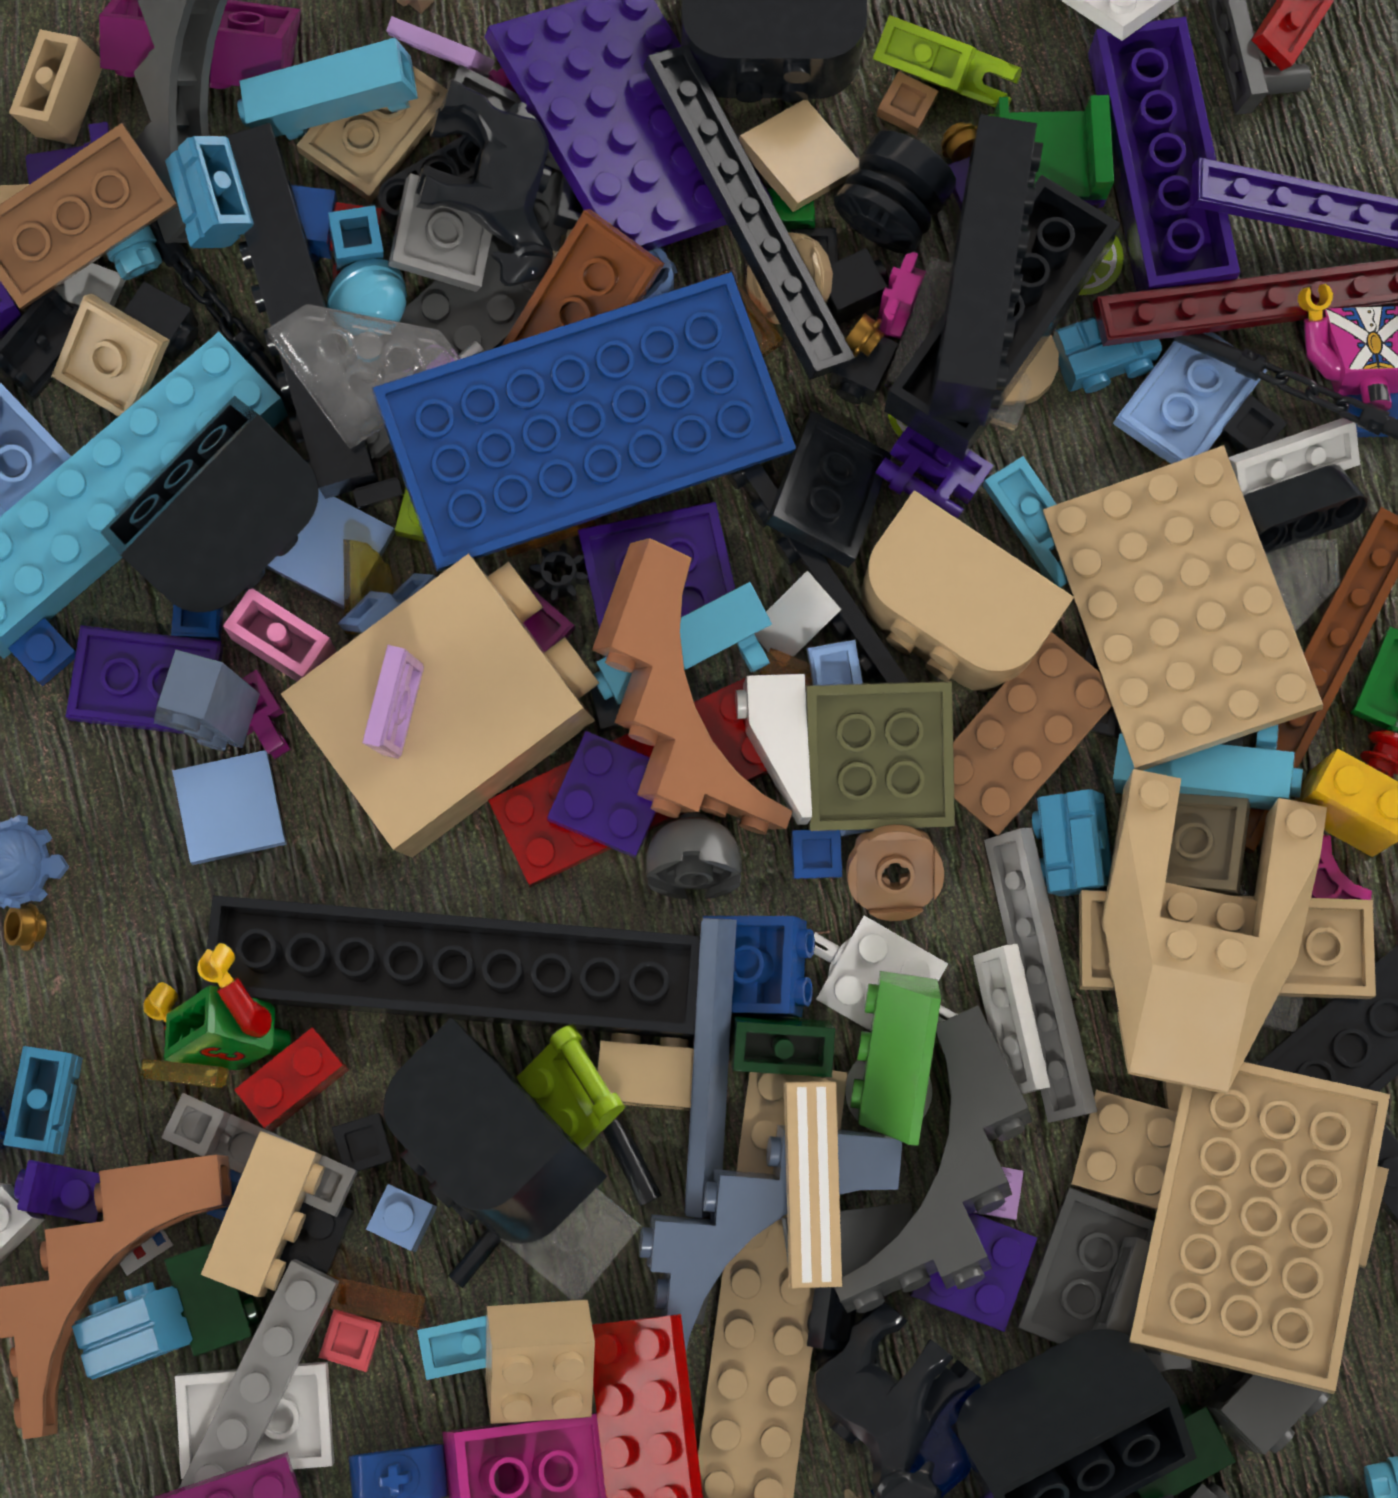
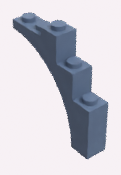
M777 1125L776 1137L769 1136L766 1162L767 1166L774 1167L773 1174L714 1169L713 1182H705L703 1211L710 1212V1219L651 1214L650 1227L641 1228L639 1257L647 1258L646 1265L651 1272L665 1273V1279L656 1280L654 1308L662 1310L661 1316L681 1314L686 1351L689 1336L703 1301L725 1266L753 1237L787 1214L785 1125ZM838 1130L839 1195L859 1190H898L902 1142L881 1133Z

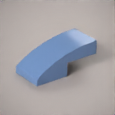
M414 573L392 595L390 593L370 591L338 624L344 631L363 633L436 577L431 574Z

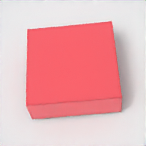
M334 1309L318 1358L368 1372L383 1323Z

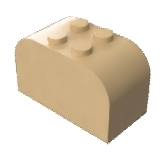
M915 490L875 545L861 589L862 604L866 615L880 631L888 635L886 640L893 648L905 655H910L913 652L927 662L926 668L939 679L944 681L953 679L960 685L979 692L998 691L1005 682L1021 674L1031 663L1050 633L1053 632L1074 599V596Z

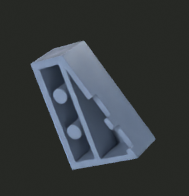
M175 650L157 704L154 724L183 731L184 734L197 738V743L212 749L225 751L227 744L243 748L260 693L223 662Z

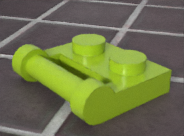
M568 1025L551 1036V1043L517 1076V1079L529 1095L583 1150L625 1109V1105L617 1093L611 1094L581 1046L582 1036L575 1025ZM569 1064L571 1065V1067L573 1068L574 1072H575L576 1075L578 1076V1078H579V1080L581 1081L582 1085L580 1084V1082L578 1081L577 1077H576L575 1074L573 1073V1071H572V1069L570 1068ZM587 1093L589 1094V1096L591 1097L592 1101L594 1102V1105H593V1103L591 1102L590 1098L588 1097Z

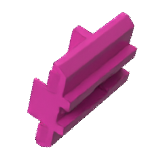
M915 252L905 255L900 269L893 267L888 288L885 287L877 320L879 318L882 320L880 331L888 339L891 336L901 339L902 333H905L915 307L914 304L926 274V271L915 267L918 253Z

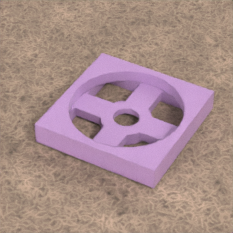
M391 16L386 30L389 36L455 65H462L482 76H489L488 72L492 70L495 62L493 59L477 50Z
M387 645L362 742L381 755L397 759L402 755L424 670L423 664L404 648Z

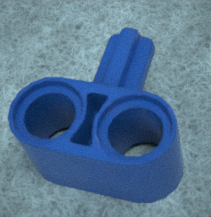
M443 1444L348 1456L352 1498H441L448 1496Z

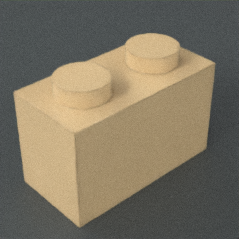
M40 29L9 114L35 137L74 145L102 68H100V57L79 37Z
M613 1033L611 1041H600L598 1073L611 1094L617 1093L624 1105L690 1111L694 1048H689V1040L661 1037L660 1046L640 1044L641 1036Z

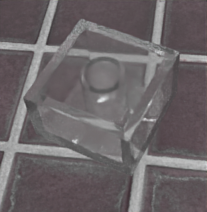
M596 1188L553 1232L544 1238L530 1243H512L501 1238L500 1240L574 1301L584 1298L642 1226Z

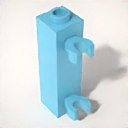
M391 38L240 80L242 99L238 100L237 107L241 121L246 127L254 128L270 123L276 137L286 135L289 140L303 137L307 133L308 128L388 107L391 112L410 108V100L418 99L411 55L396 38Z
M751 582L681 617L680 638L684 670L734 644H737L750 672L770 664L755 633L772 625ZM604 657L595 662L599 669L594 674L599 681L597 687L604 700L614 697L619 705L622 703L632 673L610 667L605 663L607 657Z
M1278 725L1257 732L1256 748L1219 744L1143 770L1182 778L1179 793L1248 798L1251 804L1250 808L1270 810L1278 798L1288 800L1291 797L1300 798L1303 769L1294 768L1295 752L1276 750L1279 732ZM1119 734L1113 782L1115 793L1123 794L1124 785L1135 768L1122 734Z

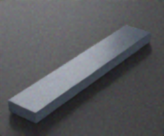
M703 918V921H701L685 1214L687 1217L704 1218L710 1216V1212L703 1211L705 1182H713L714 1169L723 1170L737 923L735 919Z

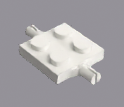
M863 916L853 936L844 942L841 947L817 932L814 934L815 942L827 948V951L815 945L814 954L831 963L828 979L816 1000L871 1031L873 1014L864 1012L868 983L878 985L879 971L933 978L939 981L948 965L943 960L866 916ZM940 1005L939 1014L949 1019L958 1015ZM938 1016L937 1024L942 1021H945L943 1018Z

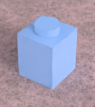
M388 1184L366 1230L410 1251L416 1252L437 1206Z

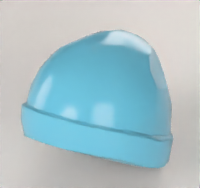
M372 258L356 261L345 267L332 282L327 296V310L331 321L348 335L359 339H376L387 335L399 324L406 308L407 293L405 281L399 269L388 266V260Z

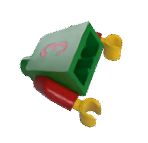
M220 943L213 952L207 949L197 966V971L203 979L213 983L217 982L220 987L209 985L173 1010L172 1007L179 997L177 992L164 982L158 983L145 999L143 1008L146 1015L155 1020H163L166 1023L164 1027L165 1061L236 1071L245 1069L266 1055L275 1057L290 1045L291 1036L289 1030L274 1027L275 1008L269 1002L252 998L238 977L233 979L228 973L235 960V955L227 945Z

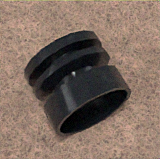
M881 130L873 136L859 158L860 169H855L848 175L846 185L841 187L835 195L834 206L843 220L866 239L887 250L909 254L917 249L922 241V234L928 232L931 227L932 218L930 215H935L942 210L956 188V177L949 165L925 144L896 131Z

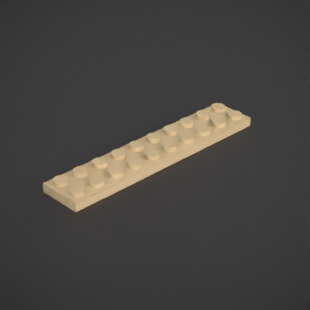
M832 1070V1077L749 1072L736 1171L773 1174L774 1167L767 1166L766 1162L767 1144L769 1136L776 1137L777 1125H785L784 1083L836 1082L837 1128L840 1130L848 1072ZM782 1218L753 1237L722 1271L698 1447L703 1498H794L813 1347L807 1346L809 1332L807 1321L812 1310L815 1288H789V1269Z

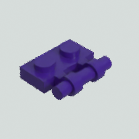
M907 426L890 452V455L904 464L900 467L885 457L878 467L876 474L890 483L889 488L899 495L905 492L911 496L915 490L958 519L964 508L950 500V496L953 495L968 505L994 465L971 450L962 461ZM918 472L938 485V489L935 490L914 476L915 473Z

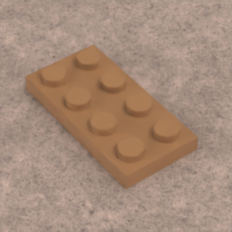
M122 123L0 204V281L20 309L26 308L178 206Z
M1053 632L1050 633L1027 668L1017 677L1005 682L953 742L954 800L996 836L1006 829L1112 707L1101 673Z

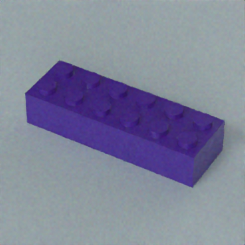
M1186 16L1148 22L1123 41L1103 28L1096 29L1088 52V58L1096 95H1109L1114 185L1136 292L1237 279L1240 274V268L1228 214L1191 207L1192 164L1199 157L1217 160Z

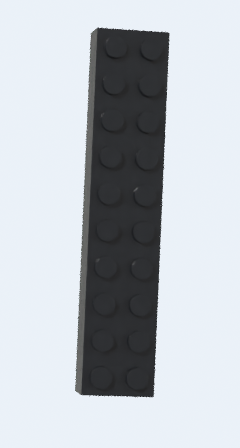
M215 895L212 897L206 950L210 949L213 952L218 944L227 945L235 955V960L228 970L233 979L238 977L252 998L269 1002L273 1005L441 1019L452 1018L453 1020L563 1028L568 1025H575L577 1030L694 1039L700 936ZM203 979L202 990L209 985L220 987L217 982L213 983Z

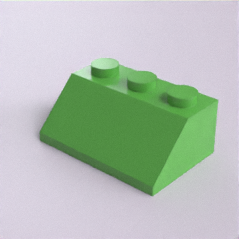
M879 971L878 985L868 983L864 1012L873 1014L871 1031H861L857 1060L866 1061L863 1080L854 1078L850 1108L859 1109V1125L909 1145L919 1146L941 1003L938 979Z

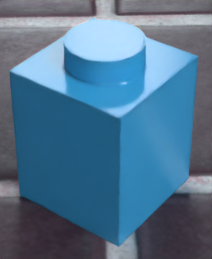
M375 205L328 212L329 231L337 271L343 270L359 260L383 259L384 251Z

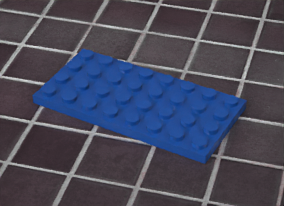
M732 272L400 378L372 389L437 572L450 568L468 553L473 559H477L793 453L796 450Z

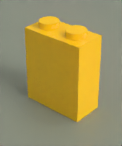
M1338 748L1309 771L1302 784L1300 798L1295 797L1294 801L1327 807L1324 831L1371 857L1398 842V781Z

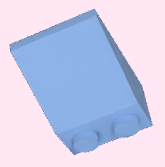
M0 383L1 517L71 456Z

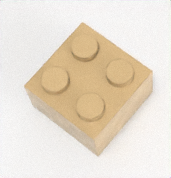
M588 1300L487 1306L485 1381L491 1424L592 1417L595 1340Z

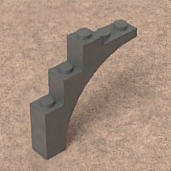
M138 0L155 48L148 53L145 60L134 72L151 120L144 127L143 132L137 137L135 142L176 202L165 160L174 151L178 150V147L188 137L209 136V75L215 39L228 0ZM178 206L157 219L165 243H189L185 231L186 224L182 221Z
M978 1005L937 1024L936 1033L946 1059L951 1092L949 1135L939 1171L921 1207L900 1234L867 1264L842 1277V1287H834L847 1313L855 1309L858 1313L873 1310L884 1303V1296L901 1288L903 1292L919 1289L930 1282V1275L939 1272L946 1289L955 1285L957 1289H965L982 1281L985 1278L984 1272L992 1269L988 1256L968 1215L975 1211L980 1215L990 1213L1004 1205L1006 1202L1004 1198L1012 1195L1009 1182L989 1141L996 1138L999 1141H1006L1018 1136L1025 1130V1125L1032 1122L1029 1108Z

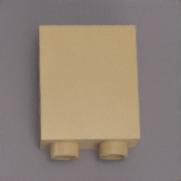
M468 553L281 693L282 697L392 849L412 858L485 804L488 799L493 798L595 721L579 698L597 686L599 681L566 637L547 651H543L523 624L524 621L542 609L543 606L509 561L488 576ZM387 645L406 649L424 666L401 757L399 756V759L381 755L362 743Z

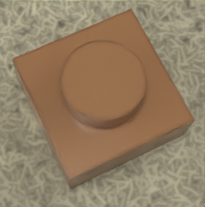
M898 71L878 107L876 116L917 136L937 100L939 91Z

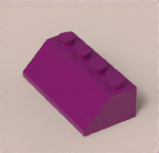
M111 0L99 14L100 68L115 70L117 75L123 77H135V70L145 60L148 53L155 48L138 0ZM228 0L215 39L209 87L225 89L232 85L240 86V80L291 67L301 9Z

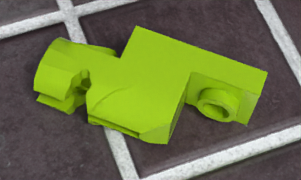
M891 15L887 19L873 56V60L994 108H996L999 97H1008V94L985 85L982 81L984 74L992 73L999 78L1018 84L1022 72L1021 67L981 52L971 45ZM1008 97V104H1009V105H1010V102H1011V100H1012V98H1010V97Z

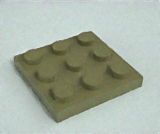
M951 681L806 685L812 818L809 821L810 831L876 829L881 826L894 824L913 828L955 827Z

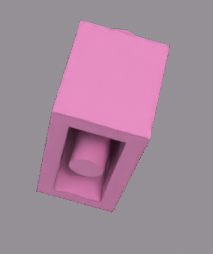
M253 588L248 589L223 625L231 640L295 681H299L336 653L330 637Z

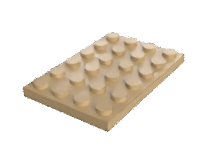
M1224 445L1043 509L1048 528L1135 769L1143 771L1323 709L1321 697Z
M1243 1062L1226 1094L1183 1085L1129 1343L1140 1344L1143 1348L1334 1394L1339 1376L1390 1094Z

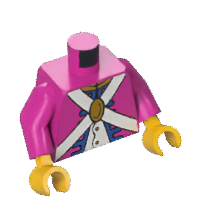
M1319 285L1318 293L1320 299L1317 305L1311 301L1310 287L1303 288L1298 294V303L1303 310L1308 312V318L1304 320L1307 359L1325 379L1331 380L1335 392L1343 396L1361 394L1362 402L1366 404L1371 403L1386 411L1392 407L1390 393H1398V306L1327 308L1333 300V293L1328 285Z

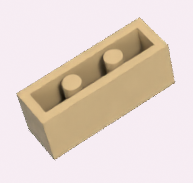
M260 1131L201 1275L256 1297H265L267 1289L275 1291L286 1267V1262L280 1260L287 1241L294 1243L297 1240L305 1221L306 1214L299 1212L307 1193L314 1195L322 1180L325 1170L324 1166L319 1165L322 1155Z

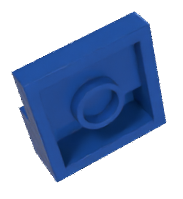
M703 916V918L737 920L731 1014L802 1018L803 1007L810 1006L813 995L812 982L809 977H804L805 958H811L815 949L814 933L812 929H807V921L795 916Z

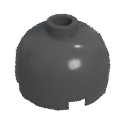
M683 814L679 819L671 821L658 830L650 842L646 859L648 886L661 895L677 899H688L685 889H707L705 899L716 898L731 893L741 884L742 858L739 845L729 829L714 820L708 819L704 814Z

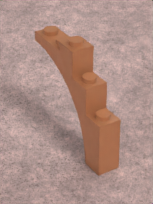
M651 538L630 543L592 651L606 656L605 663L610 667L632 673L614 723L630 729L628 733L630 738L654 746L637 795L652 801V810L673 818H678L680 813L699 812L700 809L718 817H726L728 813L740 818V827L757 834L766 835L768 829H787L793 811L762 794L732 767L712 741L695 708L684 671L680 638L682 594L691 557Z
M216 1154L99 1171L100 1183L95 1184L94 1199L97 1211L103 1213L104 1221L45 1229L46 1241H42L40 1245V1260L44 1271L49 1273V1280L0 1287V1339L14 1337L15 1347H12L10 1350L9 1364L13 1377L18 1378L19 1398H16L14 1402V1420L17 1428L22 1429L23 1439L57 1434L58 1390L65 1354L74 1334L72 1326L75 1321L80 1319L101 1283L131 1252L160 1231L194 1215L229 1207L232 1200V1187L228 1156Z

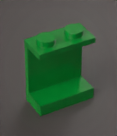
M1091 95L1085 111L1009 112L1008 97H999L994 114H988L989 116L1037 123L1035 142L1043 143V149L1034 184L1043 175L1082 200H1107L1114 184L1109 95Z

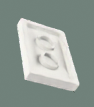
M328 1361L298 1364L249 1465L288 1452L293 1469L333 1466L335 1462ZM237 1369L180 1373L175 1376L181 1479L184 1478Z

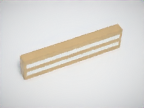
M836 1082L784 1083L789 1288L842 1287Z

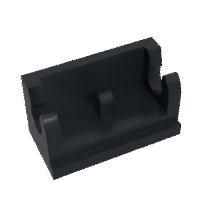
M54 289L33 302L0 341V373L34 399H37L54 379L52 373L78 308L74 306L72 309Z

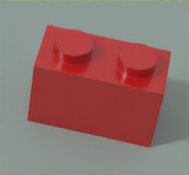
M312 1027L235 1088L234 1091L263 1128L273 1132L349 1071V1069L320 1032Z

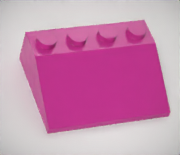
M592 1413V1417L504 1423L442 1432L449 1498H606L596 1413Z

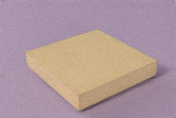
M802 100L740 135L738 139L749 161L792 212L846 182V178L855 169H860L858 158L808 100Z
M94 294L84 295L52 377L119 417L149 391L170 340Z

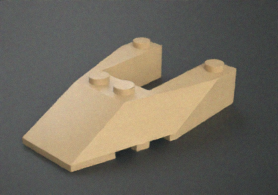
M1133 769L1123 788L1102 917V929L1106 935L1110 958L1108 964L1111 981L1114 982L1119 1010L1117 1016L1127 1074L1226 1094L1297 960L1321 855L1327 807L1283 798L1277 799L1266 815L1254 900L1165 882L1182 778Z

